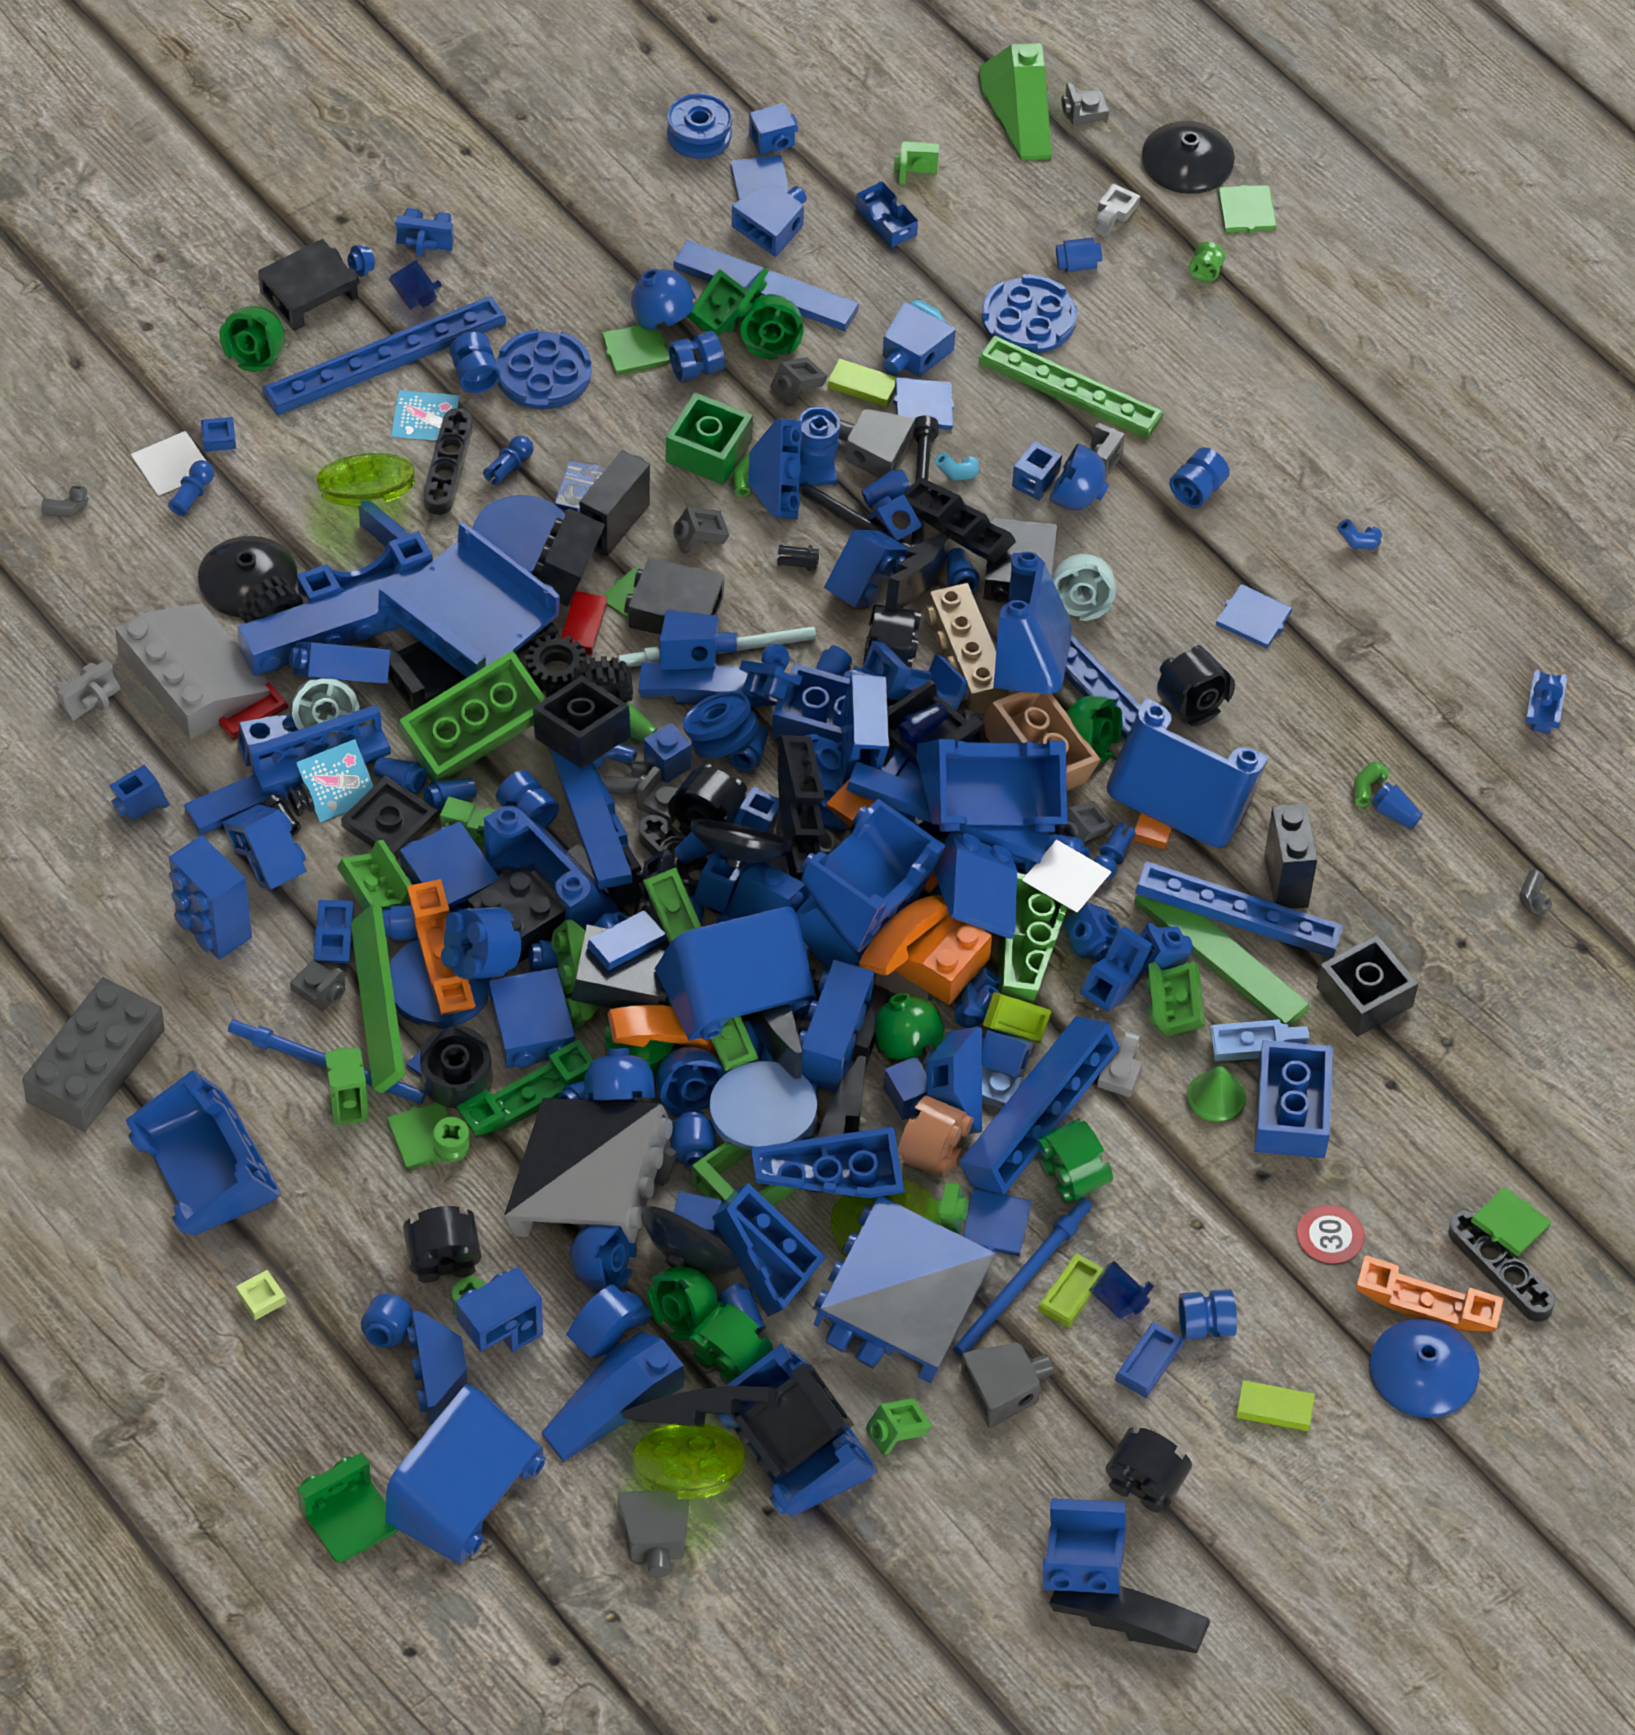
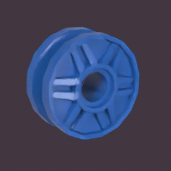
M696 93L678 98L670 106L667 114V137L669 144L676 152L689 158L705 159L719 155L729 147L732 138L731 109L723 100L714 95Z
M725 691L705 698L690 709L683 719V729L691 739L694 751L700 757L710 759L723 757L744 747L755 737L759 729V720L756 714L750 710V702L742 692Z

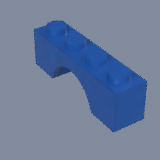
M417 531L389 541L384 552L374 562L359 570L339 572L325 564L297 574L298 594L303 599V604L432 562L433 556L421 533Z
M752 786L740 806L733 824L772 833L780 813L779 798ZM713 852L701 872L693 900L725 914L743 868L725 864L726 858ZM746 862V866H747V865H753V864H754V863H748V862Z

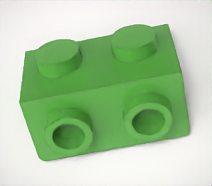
M384 840L376 841L370 854L341 858L337 868L363 910H366L371 904L381 907L382 911L391 910V906H406L409 900L407 886L412 884Z
M1156 962L1148 963L1149 976L1145 978L1147 991L1152 999V1005L1148 1006V1013L1153 1026H1158L1166 1037L1205 1027L1200 969L1197 964L1191 962L1162 971Z

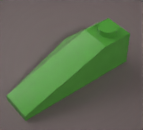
M1042 43L1011 44L979 67L981 93L984 99L988 100L993 107V114L996 119L1000 120L1003 124L1006 136L1020 160L1051 159L1050 126Z

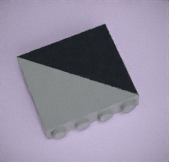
M543 1098L504 1214L514 1235L529 1237L533 1222L621 1226L628 1241L635 1243L638 1230L643 1227L642 1213L646 1208L648 1199L654 1193V1179L657 1169H660L663 1164V1150L666 1140L672 1135V1121L668 1118L662 1104Z

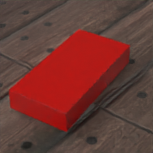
M575 591L561 640H565L566 636L572 637V644L575 641L580 642L581 649L584 648L586 654L592 655L607 607V597Z
M269 682L265 684L270 690L269 696L227 719L223 716L218 720L219 726L233 741L238 738L240 722L275 716L288 708V703Z

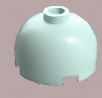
M1084 553L1072 555L1058 564L1053 572L1052 580L1068 615L1079 616L1080 620L1088 621L1100 618L1111 609L1116 596V580L1111 567L1101 558Z
M310 678L298 687L292 699L291 714L298 730L359 711L355 692L345 681L340 679ZM338 731L329 733L325 738L334 736Z

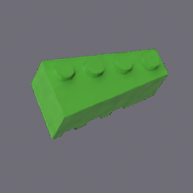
M1017 873L1015 934L1012 940L999 935L997 975L1000 977L1001 984L997 990L1003 995L1034 1004L1067 906L1022 881L1027 874Z

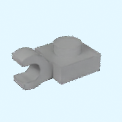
M1112 184L1098 203L1097 211L1100 213L1096 221L1100 223L1095 229V233L1107 237L1116 219L1125 223L1139 206L1141 196L1116 184Z
M1130 1031L1126 1032L1120 1053L1115 1054L1102 1070L1097 1087L1131 1098L1142 1069V1062L1134 1059L1139 1048V1034Z

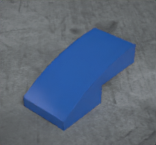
M318 900L314 961L317 963H350L352 943L350 922L353 921V901Z

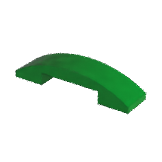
M580 1039L550 1054V1063L491 1095L488 1090H485L456 1106L474 1136L494 1132L538 1113L543 1098L558 1099V1095L563 1092L565 1086L584 1081L587 1069L594 1059Z

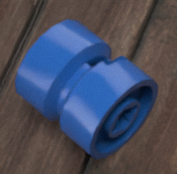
M714 331L695 335L692 342L685 338L671 342L668 345L670 363L680 383L699 378L700 372L710 375L725 369L723 349Z
M480 332L465 333L458 336L449 347L450 355L456 368L460 386L464 391L481 393L492 389L500 380V370L494 358L490 340L485 334Z
M820 406L808 408L799 417L802 432L800 461L811 467L827 466L837 457L840 419L829 408Z
M1202 447L1187 460L1186 464L1182 465L1170 478L1169 485L1171 491L1181 503L1188 507L1198 508L1210 498L1212 491H1216L1230 476V469L1227 462L1218 452L1211 448Z
M526 770L510 775L503 781L495 795L496 801L501 807L513 806L520 809L544 829L553 822L559 811V804L545 789H541L540 783Z
M1231 1289L1211 1290L1208 1297H1204L1200 1291L1179 1294V1323L1184 1340L1204 1339L1208 1332H1211L1215 1338L1236 1335L1237 1312Z

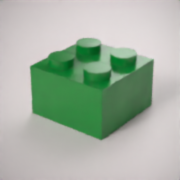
M694 393L666 436L665 462L724 485L752 441L753 415Z

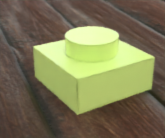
M268 1270L236 1286L238 1297L254 1320L287 1304L285 1294Z

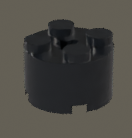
M874 604L869 621V634L866 637L863 665L872 641L885 643L907 667L912 668V661L916 656L918 638H915V634L919 629L921 612L904 608L895 612L886 608L885 605Z
M1201 645L1193 647L1176 658H1168L1160 666L1161 676L1157 684L1159 698L1184 723L1188 722L1191 726H1199L1215 718L1221 712L1218 707L1224 699L1229 703L1234 694V678Z
M702 763L689 774L671 797L668 803L669 815L671 819L676 817L681 824L678 829L686 837L692 832L690 825L693 819L734 823L739 808L746 798L747 787L742 780L732 778L708 763Z
M455 1026V1029L443 1031V1029L435 1031L423 1043L420 1050L423 1088L434 1102L457 1110L456 1106L485 1090H490L493 1082L491 1054L485 1038L480 1033L468 1027Z
M441 1206L419 1212V1220L412 1224L410 1223V1218L405 1221L403 1232L410 1270L418 1275L419 1282L431 1283L438 1280L440 1275L453 1273L456 1277H468L476 1272L475 1265L479 1263L482 1255L475 1216L472 1211L467 1209V1214L460 1213L459 1207Z
M1131 1427L1125 1433L1106 1465V1472L1112 1479L1109 1487L1124 1497L1131 1493L1141 1498V1503L1148 1510L1161 1513L1164 1507H1168L1192 1469V1462L1186 1454L1181 1459L1175 1453L1178 1446L1166 1437L1146 1428H1140L1138 1433H1134L1133 1427Z

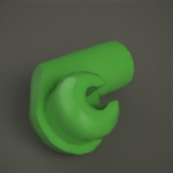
M746 454L733 470L734 491L738 497H746L751 493L750 486L748 485L749 454Z
M1370 762L1355 777L1354 792L1355 804L1357 806H1369L1372 802L1371 786L1375 782L1382 784L1383 780L1388 779L1389 769L1383 766L1381 762Z

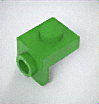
M946 1182L942 1200H930L926 1219L958 1235L960 1234L962 1221L967 1218L968 1199L963 1198L959 1183Z

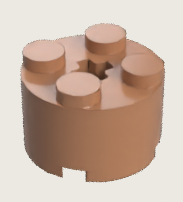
M924 1096L915 1107V1109L921 1111L914 1120L909 1118L902 1134L898 1148V1154L902 1156L899 1158V1162L934 1177L945 1178L950 1167L956 1168L962 1158L964 1150L959 1146L963 1136L966 1137L969 1134L974 1118L967 1115L965 1111L932 1097Z

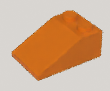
M947 915L907 946L909 959L896 968L894 972L950 1005L990 960L992 935L981 928Z

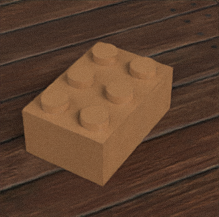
M1020 691L992 702L982 719L986 737L991 743L1033 742L1046 744L1047 741H1066L1067 791L1085 784L1101 760L1090 744L1078 733L1071 719L1052 694Z

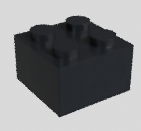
M569 508L564 519L556 518L532 572L533 576L545 585L552 586L557 594L560 595L559 603L567 607L579 585L605 524Z
M584 676L574 680L533 707L535 739L581 769L631 737L629 705Z
M524 865L468 899V909L501 907L513 916L515 921L510 922L514 931H519L521 937V952L518 963L528 957L530 943H537L538 940L552 942L553 931L565 921V910Z
M1376 934L1322 963L1316 988L1356 1037L1412 1008L1418 982Z

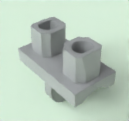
M104 660L98 665L89 663L82 668L79 678L73 682L64 680L55 686V692L63 705L68 719L74 721L95 706L100 710H104L109 706L108 697L121 689L113 675V667L110 662Z

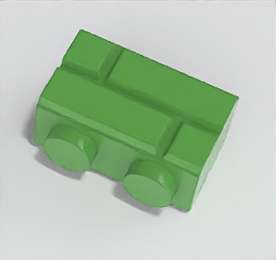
M342 1047L334 1051H328L325 1054L333 1124L338 1126L366 1122L369 1119L361 1049Z

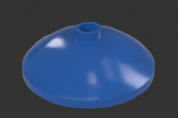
M1411 1319L1397 1323L1382 1333L1371 1353L1370 1375L1376 1390L1391 1406L1412 1416L1434 1418L1457 1411L1470 1400L1479 1380V1361L1473 1346L1459 1331L1439 1321ZM1428 1353L1433 1355V1357L1426 1358L1422 1354Z

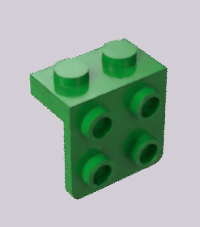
M763 267L744 288L719 268L694 303L693 310L686 317L705 332L714 331L717 337L724 331L730 333L740 318L742 319L752 306L751 301L754 297L757 298L768 283L764 279L769 270Z
M362 1452L354 1457L341 1459L332 1469L321 1475L316 1474L308 1477L302 1482L301 1486L297 1487L299 1510L332 1559L337 1563L350 1559L398 1531V1529L385 1522L386 1502L371 1482L370 1464Z

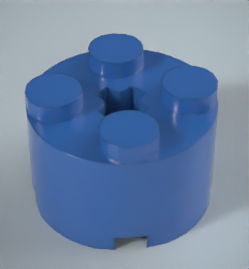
M501 907L462 909L449 913L445 921L444 948L441 951V960L444 966L450 967L457 976L463 979L494 978L507 975L505 973L508 969H514L517 965L521 952L519 931H514L510 922L515 921L513 916Z

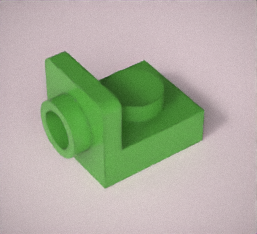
M902 141L901 154L895 153L894 172L900 173L899 184H905L906 172L937 173L939 143Z
M911 1398L880 1404L867 1423L866 1430L880 1453L884 1455L891 1452L897 1441L926 1436L932 1425L916 1400Z

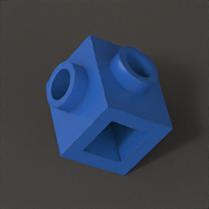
M1088 902L1078 912L1073 913L1063 922L1071 940L1070 946L1074 953L1081 958L1085 957L1097 962L1106 957L1119 928L1116 919L1109 913L1108 909Z

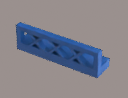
M378 705L249 746L251 771L262 795L266 796L303 782L296 762L354 739L364 763L390 755L391 747L382 730L381 712ZM372 719V723L357 727L360 723ZM338 731L334 736L325 738L329 733ZM307 741L303 746L293 748L296 744ZM274 752L270 757L259 759L261 755Z

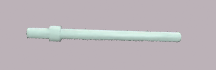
M815 627L739 637L737 651L767 647L771 644L782 645L816 640ZM656 646L644 648V652L618 655V662L623 660L626 662V666L629 667L641 666L642 663L660 662V649Z

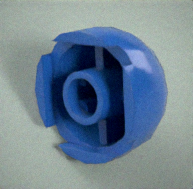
M651 269L646 271L631 292V307L638 324L642 328L655 330L658 329L656 324L666 322L667 326H670L685 318L693 310L695 305L692 300L696 299L691 285L678 272L668 269Z
M1076 444L1063 466L1064 470L1060 478H1057L1049 498L1050 501L1069 510L1086 508L1094 499L1101 501L1109 486V483L1104 481L1106 468L1099 454L1085 445Z
M695 1046L681 1047L670 1052L660 1063L656 1072V1090L662 1104L672 1115L679 1117L688 1112H697L704 1115L705 1113L702 1109L710 1107L712 1091L717 1082L725 1075V1071L721 1062L708 1050Z
M629 1048L607 1049L608 1056L595 1059L589 1065L585 1074L584 1100L655 1097V1083L650 1066L641 1057L629 1055Z
M587 1224L572 1241L569 1248L571 1263L576 1277L587 1287L602 1291L608 1286L615 1285L621 1290L631 1277L633 1269H628L627 1266L629 1257L636 1258L637 1245L636 1240L635 1243L628 1241L621 1226Z

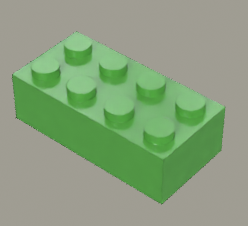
M512 650L401 718L398 723L397 732L417 762L426 769L430 781L446 780L533 726V707L546 698Z

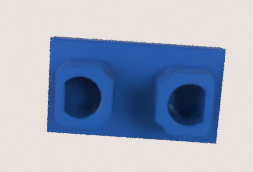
M407 208L403 216L397 215L395 221L397 244L415 247L416 256L421 258L425 256L426 249L452 251L454 236L450 213L438 212L435 214L434 220L423 219V212L419 209Z
M768 645L762 653V663L741 661L739 670L747 673L742 690L754 696L764 698L766 695L777 700H784L789 684L800 686L803 676L784 672L789 663V653L783 645Z
M1534 670L1525 722L1531 724V730L1550 733L1552 727L1559 729L1567 675L1555 676Z
M983 967L977 976L961 991L962 1000L957 1003L954 1009L955 1020L960 1026L972 1028L985 1020L993 993H1000L997 990L1001 984L998 975Z
M830 1317L828 1318L832 1323L826 1338L829 1346L844 1353L852 1338L855 1337L863 1342L855 1358L874 1369L884 1354L891 1356L894 1349Z

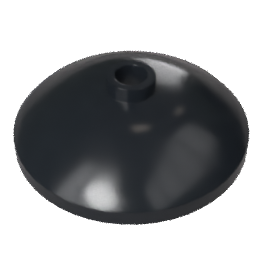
M1178 121L1157 128L1147 137L1142 149V164L1149 177L1160 186L1179 193L1197 194L1213 190L1229 178L1234 167V150L1229 140L1218 130L1194 121Z
M240 536L221 542L205 555L199 566L198 583L200 592L209 605L226 615L240 617L238 613L239 609L242 608L240 603L242 600H247L245 595L248 591L251 593L254 591L253 586L256 584L261 586L263 585V580L268 579L271 581L272 577L277 576L278 579L280 577L285 578L296 589L298 573L294 558L279 543L259 536Z
M691 820L690 829L696 838L708 850L725 857V864L729 866L745 868L746 862H769L785 856L793 848L791 840L763 830L715 820Z
M647 1206L643 1211V1225L654 1246L667 1257L665 1263L671 1268L690 1266L698 1269L703 1274H726L737 1269L740 1263L737 1255L721 1240L699 1225L660 1207Z

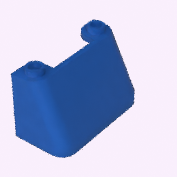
M1013 552L1008 604L1001 608L999 616L993 688L1041 694L1056 693L1061 690L1072 637V622L1044 560L1034 552Z
M1145 698L1110 774L1106 786L1108 794L1116 801L1209 846L1223 847L1227 845L1250 807L1269 756L1248 747H1240L1235 749L1229 758L1226 759L1168 731L1167 729L1171 722L1170 712L1164 706Z
M938 739L917 744V760L932 825H939L940 832L960 831V825L1034 826V832H1055V825L1067 824L1066 741H1047L1046 744L1033 742L964 743V741H955V739Z
M880 799L876 800L869 808L863 806L858 811L852 821L856 825L853 833L829 855L823 851H820L817 855L811 853L800 868L803 872L802 881L846 944L857 952L862 951L895 914L916 900L929 881L946 845Z
M504 806L484 817L485 856L497 875H500L502 870L515 871L523 865L530 872L535 870L556 892L558 899L566 906L565 921L573 920L585 931L587 925H593L601 915L618 912L614 899L605 889L598 890L595 879L548 831L520 809L513 806Z
M790 906L686 931L670 943L654 968L689 1041L701 1037L703 1040L712 1039L722 1032V1027L728 1019L781 1005L790 1004L793 1015L801 1016L809 1012L812 1001H816V993L800 922L793 907Z
M194 1070L190 1071L125 1120L131 1130V1133L128 1135L130 1141L138 1151L146 1150L154 1156L175 1195L178 1204L173 1207L175 1215L172 1216V1219L177 1228L184 1234L188 1232L194 1236L266 1206L281 1195L277 1183L231 1100L222 1089Z
M782 1343L725 1387L748 1386L777 1389L793 1376L791 1372L802 1363H809ZM743 1402L742 1413H746L757 1403ZM717 1414L718 1418L727 1428H730L732 1425L735 1428L739 1426L733 1418L735 1416ZM850 1428L786 1478H777L774 1475L769 1476L774 1484L771 1486L773 1495L769 1498L780 1514L784 1515L787 1513L795 1516L865 1482L876 1474L878 1470L856 1434ZM751 1444L750 1447L758 1458L760 1455Z
M467 1384L454 1397L390 1478L386 1490L385 1522L461 1565L469 1554L474 1555L481 1547L484 1536L481 1535L482 1522L518 1477L526 1480L531 1475L536 1477L540 1473L546 1461V1458L543 1456V1447L487 1395L472 1385Z

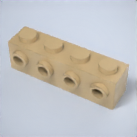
M968 583L930 591L929 605L925 606V615L928 624L934 625L936 629L935 638L938 649L945 651L946 660L968 681L967 692L961 702L965 701L969 711L979 712L987 710L992 702L1009 696V690L993 688L996 650Z

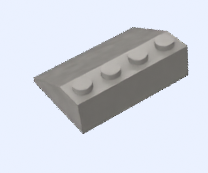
M203 603L145 612L115 628L118 653L189 740L219 725L218 720L224 716L227 719L270 695V690L265 685L268 682L262 674L253 675L236 642Z

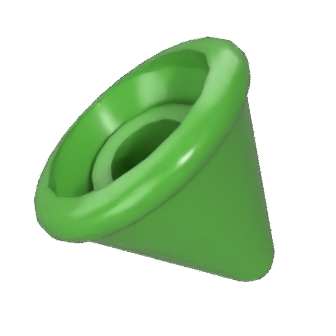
M1222 1066L1198 1075L1192 1080L1187 1089L1186 1097L1189 1107L1197 1116L1208 1121L1222 1122L1233 1119L1239 1115L1246 1104V1092L1243 1085Z

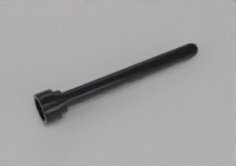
M928 415L915 418L914 438L918 442L915 482L920 477L926 480L929 479L931 443L938 436V420ZM920 517L918 519L922 526L912 532V545L924 541L926 522Z
M806 484L802 487V494L857 528L881 531L891 537L885 528L814 486ZM903 539L897 541L907 548L917 545L916 543L912 545Z

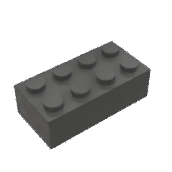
M102 977L22 1078L26 1102L86 1132L164 1032L162 1007Z

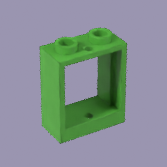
M726 1142L692 1165V1185L704 1197L721 1200L722 1205L735 1190L720 1174L750 1154L751 1150L738 1147L731 1142L728 1144ZM768 1185L758 1193L774 1206L798 1188Z

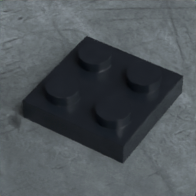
M385 775L341 818V826L371 847L374 846L376 841L384 840L389 850L397 859L400 856V849L404 848L408 843L415 841L438 819V810Z

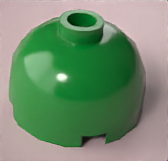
M776 294L761 295L752 300V306L740 322V335L747 350L759 358L769 360L779 359L777 355H784L787 352L788 355L793 353L800 345L804 333L801 313L796 305L786 297Z
M247 306L236 310L226 318L225 323L221 325L219 330L220 344L224 354L229 359L233 357L237 362L242 363L238 367L245 371L258 372L265 370L278 359L285 345V330L281 321L273 312L259 306Z
M1086 696L1073 703L1066 713L1078 733L1090 744L1101 759L1098 764H1104L1113 755V753L1107 752L1112 742L1118 743L1120 740L1123 725L1121 707L1114 705L1117 701L1113 698Z
M907 993L894 995L890 998V1001L882 1006L875 1017L874 1040L879 1053L883 1050L885 1057L890 1059H906L922 1055L923 1047L932 1043L934 1049L945 1038V1029L938 1010L929 1000Z
M677 1266L658 1273L651 1279L653 1280V1285L647 1288L648 1305L655 1321L659 1326L665 1321L674 1330V1332L668 1333V1335L679 1341L689 1340L690 1333L718 1305L716 1288L713 1282L698 1269L690 1266Z

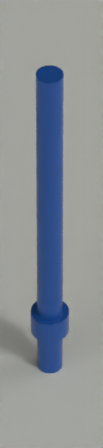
M232 1019L229 1024V1033L252 1041V1045L264 1050L272 1048L326 1069L325 1053L277 1036L273 1030L261 1025L256 1028ZM364 1068L366 1084L372 1086L371 1071ZM400 1081L386 1090V1092L420 1105L423 1104L426 1097V1091Z
M1081 1198L1067 1215H1062L1053 1225L1054 1231L953 1347L954 1352L958 1356L962 1357V1353L968 1352L973 1348L1064 1240H1070L1079 1229L1078 1223L1092 1208L1089 1200Z

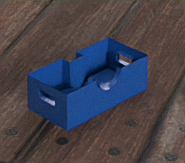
M883 181L857 193L856 209L891 248L917 235L918 219L904 204L897 206L896 195Z

